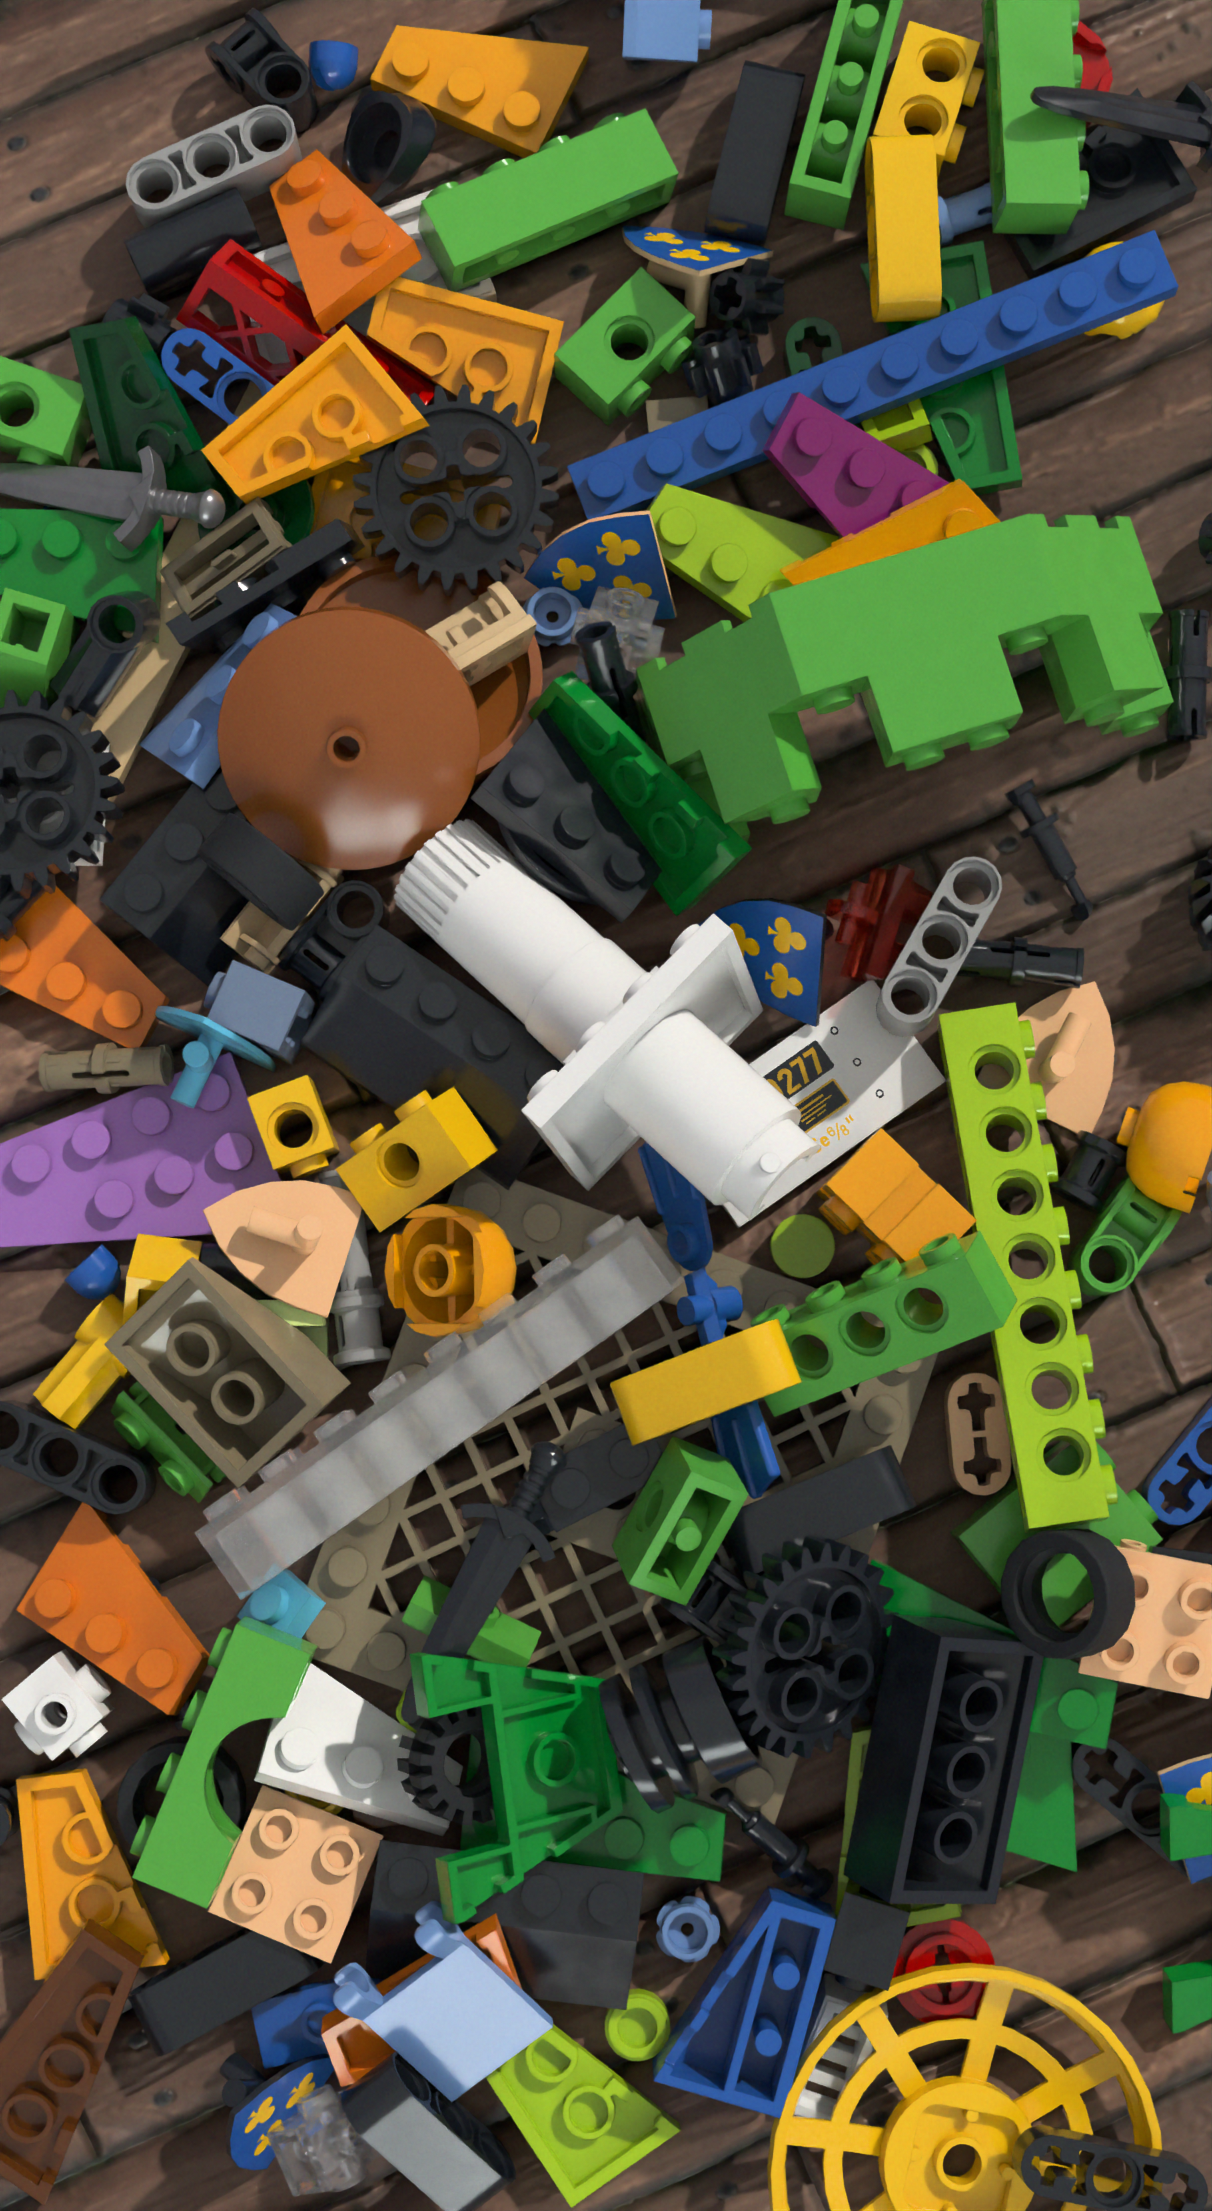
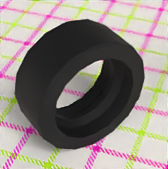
M227 814L197 850L201 859L258 909L288 930L293 931L324 895L322 887L304 868L264 834L235 814Z
M1090 1529L1041 1531L1022 1540L1008 1557L1001 1578V1605L1010 1629L1028 1649L1045 1658L1074 1659L1092 1656L1113 1647L1128 1630L1136 1607L1135 1581L1126 1558L1108 1538ZM1060 1553L1074 1555L1087 1570L1093 1585L1094 1608L1088 1625L1077 1633H1066L1061 1630L1050 1618L1043 1601L1042 1579L1047 1564L1055 1555Z
M175 1736L151 1746L127 1769L118 1790L117 1819L125 1840L131 1846L146 1816L144 1793L150 1779L165 1766L172 1752L183 1755L190 1736ZM220 1746L214 1765V1780L220 1792V1804L233 1823L239 1827L246 1811V1784L238 1763Z

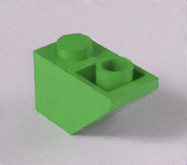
M4 589L0 601V708H4L8 690H14L24 706H27L34 691L41 692L48 701L49 709L57 701V693L49 685L74 647L80 630L79 623L66 605L12 589Z

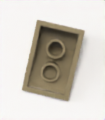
M194 1257L187 1260L104 1344L238 1489L268 1464L351 1384L305 1334Z

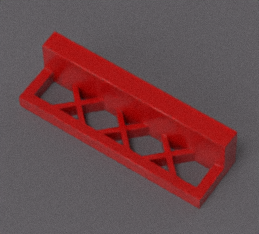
M232 239L208 261L176 317V320L187 328L197 329L209 335L274 386L304 361L303 356L308 358L347 324L409 400L410 395L416 393L424 404L428 406L434 397L435 387L388 352L366 339V336L345 321L341 320L323 334L313 316L306 293ZM210 289L232 304L237 324L219 326L198 311ZM273 333L284 341L290 362L272 364L262 357L259 353L255 335Z

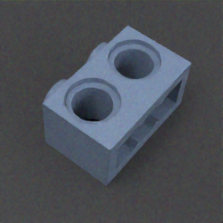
M232 960L227 974L221 971L216 973L204 999V1007L210 1009L207 1016L208 1019L247 1040L264 1053L291 1065L294 1064L301 1049L300 1041L318 1010L317 1005L305 990L235 960Z

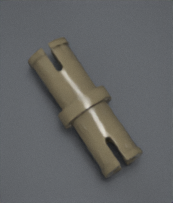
M112 1042L96 1044L93 1050L44 1051L45 1053L40 1056L39 1079L43 1089L47 1092L64 1089L96 1088L101 1094H112L124 1086H169V1083L173 1081L175 1070L173 1053L167 1044L155 1047L117 1048Z

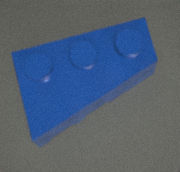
M767 1886L671 2031L667 2042L652 2060L653 2081L780 2118L787 2095L792 2088L837 1920L831 1904Z

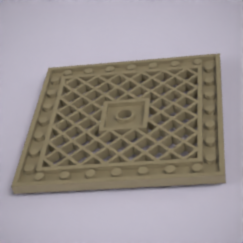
M475 1167L456 1179L447 1204L482 1211L502 1228L512 1247L524 1251L514 1256L516 1267L530 1261L544 1293L514 1307H511L508 1300L503 1312L499 1313L485 1327L454 1336L433 1337L415 1332L407 1325L414 1322L406 1315L307 1585L308 1588L326 1602L301 1638L318 1645L313 1659L403 1692L412 1676L409 1654L421 1652L428 1635L405 1625L401 1621L406 1609L402 1611L388 1578L419 1564L423 1575L439 1582L429 1561L430 1558L457 1545L461 1546L465 1557H467L472 1546L470 1539L477 1536L482 1523L465 1530L451 1497L482 1483L492 1505L504 1507L492 1478L521 1464H524L528 1471L531 1449L528 1450L514 1417L546 1403L560 1433V1436L548 1442L558 1446L565 1444L563 1451L567 1453L623 1424L615 1421L622 1417L619 1408L610 1412L597 1385L596 1378L628 1364L632 1374L641 1371L636 1359L666 1345H669L674 1357L682 1355L683 1352L677 1340L697 1331L696 1325H691L673 1332L659 1301L677 1307L679 1299L688 1296L683 1276L693 1272L686 1270L679 1262L672 1258L667 1245V1234L518 1180L507 1190ZM712 1251L710 1262L705 1267L707 1275L717 1283L718 1287L733 1286L739 1291L743 1301L742 1315L736 1321L727 1322V1325L742 1331L751 1328V1320L761 1312L779 1304H784L787 1310L805 1304L806 1297L817 1289ZM538 1257L584 1274L552 1288ZM598 1279L643 1294L644 1296L612 1310ZM589 1282L604 1315L571 1329L557 1297ZM549 1301L563 1334L531 1349L516 1316ZM649 1304L664 1337L632 1351L617 1318ZM861 1312L868 1323L877 1327H884L882 1321L876 1315L870 1312ZM508 1321L522 1353L490 1368L475 1335ZM609 1323L623 1356L591 1371L576 1338ZM806 1335L814 1346L828 1350L822 1340L813 1335ZM467 1341L481 1373L450 1387ZM568 1342L583 1375L550 1390L535 1357ZM938 1353L856 1385L854 1394L850 1387L839 1391L844 1402L814 1416L808 1404L801 1406L798 1410L803 1421L774 1435L771 1434L763 1417L782 1481L767 1488L760 1498L752 1499L748 1495L743 1506L889 1445L892 1446L900 1464ZM527 1362L541 1395L509 1409L494 1376ZM485 1381L500 1414L468 1429L454 1395ZM587 1383L601 1415L578 1407L569 1431L554 1398ZM764 1398L757 1399V1402L763 1401ZM445 1402L459 1433L428 1447ZM847 1412L833 1454L831 1455L818 1425ZM712 1417L672 1433L662 1435V1437H657L656 1440L662 1452L665 1451L672 1436L683 1439L706 1427L715 1443L711 1422ZM504 1422L519 1455L487 1470L473 1436ZM808 1430L823 1462L791 1477L777 1445ZM463 1442L478 1474L446 1489L431 1456ZM423 1463L436 1494L406 1508L421 1464ZM643 1488L636 1491L633 1500L623 1508L615 1509L607 1506L557 1533L553 1530L547 1534L555 1537V1539L549 1541L553 1551L561 1547L563 1548L577 1579L545 1594L530 1563L540 1558L539 1552L534 1548L524 1556L519 1567L522 1568L535 1599L504 1614L517 1620L540 1609L554 1638V1641L533 1651L527 1665L528 1668L540 1669L530 1664L560 1651L569 1672L582 1675L569 1646L601 1631L615 1662L587 1676L608 1679L621 1673L625 1684L634 1696L629 1676L630 1668L661 1653L664 1654V1652L701 1635L693 1628L688 1627L665 1638L651 1608L659 1603L662 1598L661 1596L653 1593L646 1596L643 1589L631 1585L638 1601L605 1616L592 1589L591 1584L622 1570L612 1544ZM441 1503L455 1536L424 1550L410 1517ZM880 1522L835 1541L849 1545L851 1549L869 1555ZM399 1525H401L414 1555L384 1569ZM721 1543L716 1552L720 1560L718 1563L737 1576L734 1567H736L735 1561L732 1556L728 1557ZM572 1544L616 1560L586 1574ZM377 1585L390 1613L370 1606ZM582 1589L596 1621L564 1635L550 1604ZM697 1597L692 1601V1605H696L699 1602ZM497 1602L496 1606L503 1613L499 1602ZM643 1611L657 1642L624 1658L610 1626ZM707 1636L714 1648L719 1646L718 1642ZM467 1654L464 1656V1659L478 1660ZM720 1658L726 1667V1660ZM759 1747L763 1760L762 1766L724 1784L719 1783L708 1771L702 1760L694 1763L699 1785L698 1796L694 1797V1799L724 1809L710 1794L716 1789L727 1787L734 1793L733 1797L749 1812L760 1811L775 1825L799 1755L791 1753L789 1758ZM616 1756L618 1771L624 1772ZM670 1778L673 1791L680 1793Z

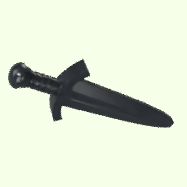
M1193 80L1185 86L1175 102L1060 86L1036 87L1030 94V99L1034 104L1058 114L1200 147L1201 155L1196 166L1205 173L1212 166V101Z
M540 1441L532 1445L529 1469L524 1473V1479L520 1481L519 1488H516L515 1495L511 1497L509 1501L511 1503L506 1508L482 1503L461 1505L463 1519L472 1517H485L421 1653L464 1658L532 1543L539 1552L543 1563L556 1558L545 1536L529 1520L530 1515L535 1511V1505L539 1503V1498L544 1494V1489L549 1485V1479L551 1480L553 1476H556L567 1465V1457L558 1445L548 1441ZM412 1676L407 1686L401 1709V1718L408 1723H413L421 1717L417 1715Z

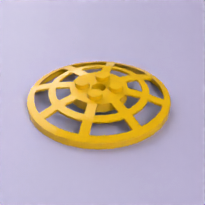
M975 1963L930 1966L892 1978L888 1991L876 1987L872 1992L859 1996L827 2023L801 2056L781 2117H775L772 2125L767 2164L770 2211H790L785 2169L788 2145L823 2148L824 2190L830 2211H851L843 2182V2151L878 2156L879 2173L884 2191L859 2211H1025L1032 2200L1034 2192L1027 2187L1014 2169L1012 2151L1016 2140L1025 2130L1032 2127L1030 2123L1062 2105L1071 2131L1093 2135L1087 2109L1080 2094L1114 2076L1124 2093L1133 2126L1134 2144L1162 2150L1161 2131L1151 2094L1134 2059L1112 2030L1074 1996L1042 1978L1004 1966ZM960 1981L986 1983L975 2019L956 2018L932 2021L910 2028L897 2035L880 2007L882 2003L899 1994L931 1984ZM1013 1989L1031 1994L1061 2011L1090 2037L1100 2051L1064 2070L1059 2062L1037 2042L1012 2028L1002 2025ZM858 2021L875 2051L861 2063L846 2082L833 2107L830 2120L794 2116L800 2094L818 2061L839 2035ZM969 2039L959 2076L940 2077L925 2082L908 2052L918 2047L937 2041ZM996 2045L1005 2047L1026 2059L1042 2073L1046 2081L1014 2100L998 2087L986 2082ZM886 2068L904 2098L892 2111L885 2127L849 2123L852 2113L865 2090L877 2075ZM959 2144L972 2146L975 2151V2160L971 2169L961 2176L945 2174L943 2171V2160L949 2149ZM1034 2156L1031 2162L1039 2170L1041 2176H1044L1047 2166L1054 2165L1067 2168L1076 2178L1075 2164H1072L1071 2168L1042 2161L1037 2156ZM1144 2173V2185L1153 2186L1162 2193L1163 2183L1152 2181ZM1093 2175L1095 2188L1102 2192L1114 2191L1123 2183L1122 2181L1101 2175ZM1064 2201L1060 2211H1086L1087 2206Z

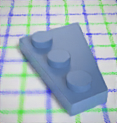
M271 603L262 613L251 620L244 633L139 745L204 789L220 767L217 737L218 721L223 697L230 680L249 651L264 636L297 616Z

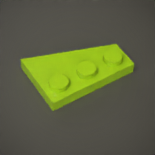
M554 2024L550 2030L485 2077L571 2208L681 2131L680 2123Z

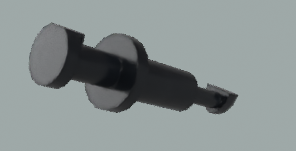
M1030 779L1004 795L1008 801L1019 807L1029 825L1019 832L1022 839L1029 836L1032 837L1054 879L1064 882L1076 903V906L1071 908L1073 915L1078 920L1084 921L1092 914L1093 906L1091 901L1086 899L1074 877L1077 866L1053 824L1060 817L1057 811L1045 816L1031 791L1036 784L1033 779Z
M727 1787L716 1789L710 1794L724 1809L727 1807L742 1821V1832L773 1859L772 1870L779 1878L784 1879L794 1874L803 1882L800 1888L814 1900L819 1899L829 1890L834 1876L826 1868L818 1870L807 1860L810 1847L803 1838L796 1837L790 1840L760 1811L749 1812L733 1797L734 1793Z

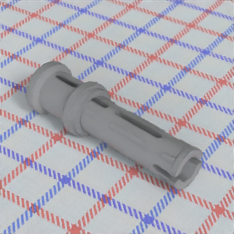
M336 1170L318 1174L320 1184L350 1191ZM363 1209L329 1312L334 1314L339 1351L333 1356L335 1366L356 1365L391 1359L390 1348L383 1346L379 1307L384 1305L383 1294H380L379 1288H373Z

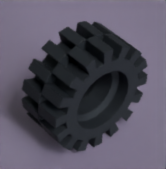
M481 1706L433 1718L420 1717L417 1721L408 1723L417 1732L414 1738L402 1735L399 1747L410 1750L409 1758H397L398 1771L409 1774V1778L401 1781L405 1792L415 1795L412 1802L419 1808L429 1811L432 1815L461 1825H472V1820L481 1823L493 1820L490 1809L494 1810ZM471 1734L478 1740L481 1747L479 1767L469 1782L462 1785H453L447 1779L444 1771L446 1753L451 1743L457 1737Z

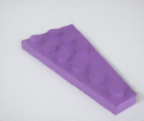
M229 1052L218 1057L194 1109L170 1098L183 1072L181 1071L174 1074L173 1081L169 1083V1086H143L0 1143V1248L133 1241L137 1239L138 1233L169 1238L213 1235L203 1213L205 1208L236 1191L268 1182L283 1181L281 1174L273 1170L247 1100L249 1093L234 1055Z

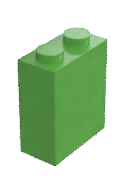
M1060 1441L1043 1455L1046 1466L1055 1474L1070 1475L1075 1473L1079 1467L1078 1452L1068 1442ZM1096 1442L1100 1465L1111 1464L1114 1471L1117 1468L1115 1463ZM1015 1478L950 1533L1001 1595V1578L1008 1557L1022 1540L1041 1531L1025 1533ZM1117 1483L1118 1504L1108 1505L1110 1517L1105 1521L1048 1529H1090L1108 1538L1115 1546H1120L1121 1539L1142 1542L1147 1545L1146 1552H1148L1150 1546H1156L1163 1540L1152 1527V1524L1158 1520V1516L1152 1507L1135 1489H1131L1125 1494ZM1060 1553L1049 1561L1042 1579L1043 1601L1050 1618L1059 1627L1094 1598L1093 1585L1087 1570L1074 1555Z

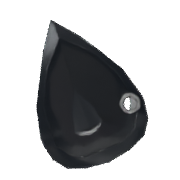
M384 91L369 92L353 110L344 139L341 172L376 205L406 182L417 171L433 149L436 121L431 111L423 103L411 96Z

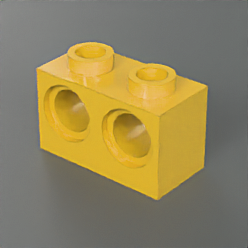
M909 21L873 136L910 135L906 129L913 126H920L929 130L935 142L938 180L943 161L956 163L967 126L956 123L962 104L973 108L984 75V69L974 67L980 42ZM933 70L941 71L951 80L935 82L928 78L925 73Z

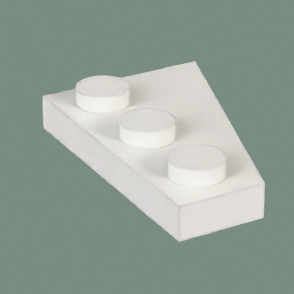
M310 1664L293 1708L285 1718L271 1719L254 1781L443 1836L449 1828L450 1821L432 1815L429 1811L421 1809L413 1803L412 1800L415 1798V1795L405 1792L401 1781L409 1778V1774L398 1771L397 1758H409L410 1750L399 1747L402 1735L414 1738L415 1733L313 1664ZM446 1755L444 1761L445 1775L453 1785H459L463 1766Z

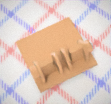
M1121 1539L1120 1546L1116 1547L1126 1558L1134 1578L1136 1607L1128 1630L1113 1647L1095 1655L1080 1657L1078 1673L1209 1699L1212 1688V1565L1146 1552V1544L1136 1540ZM1093 1599V1604H1092V1608H1091L1090 1617H1091V1614H1092V1611H1093V1608H1094V1599Z
M262 1785L208 1912L331 1964L383 1835Z

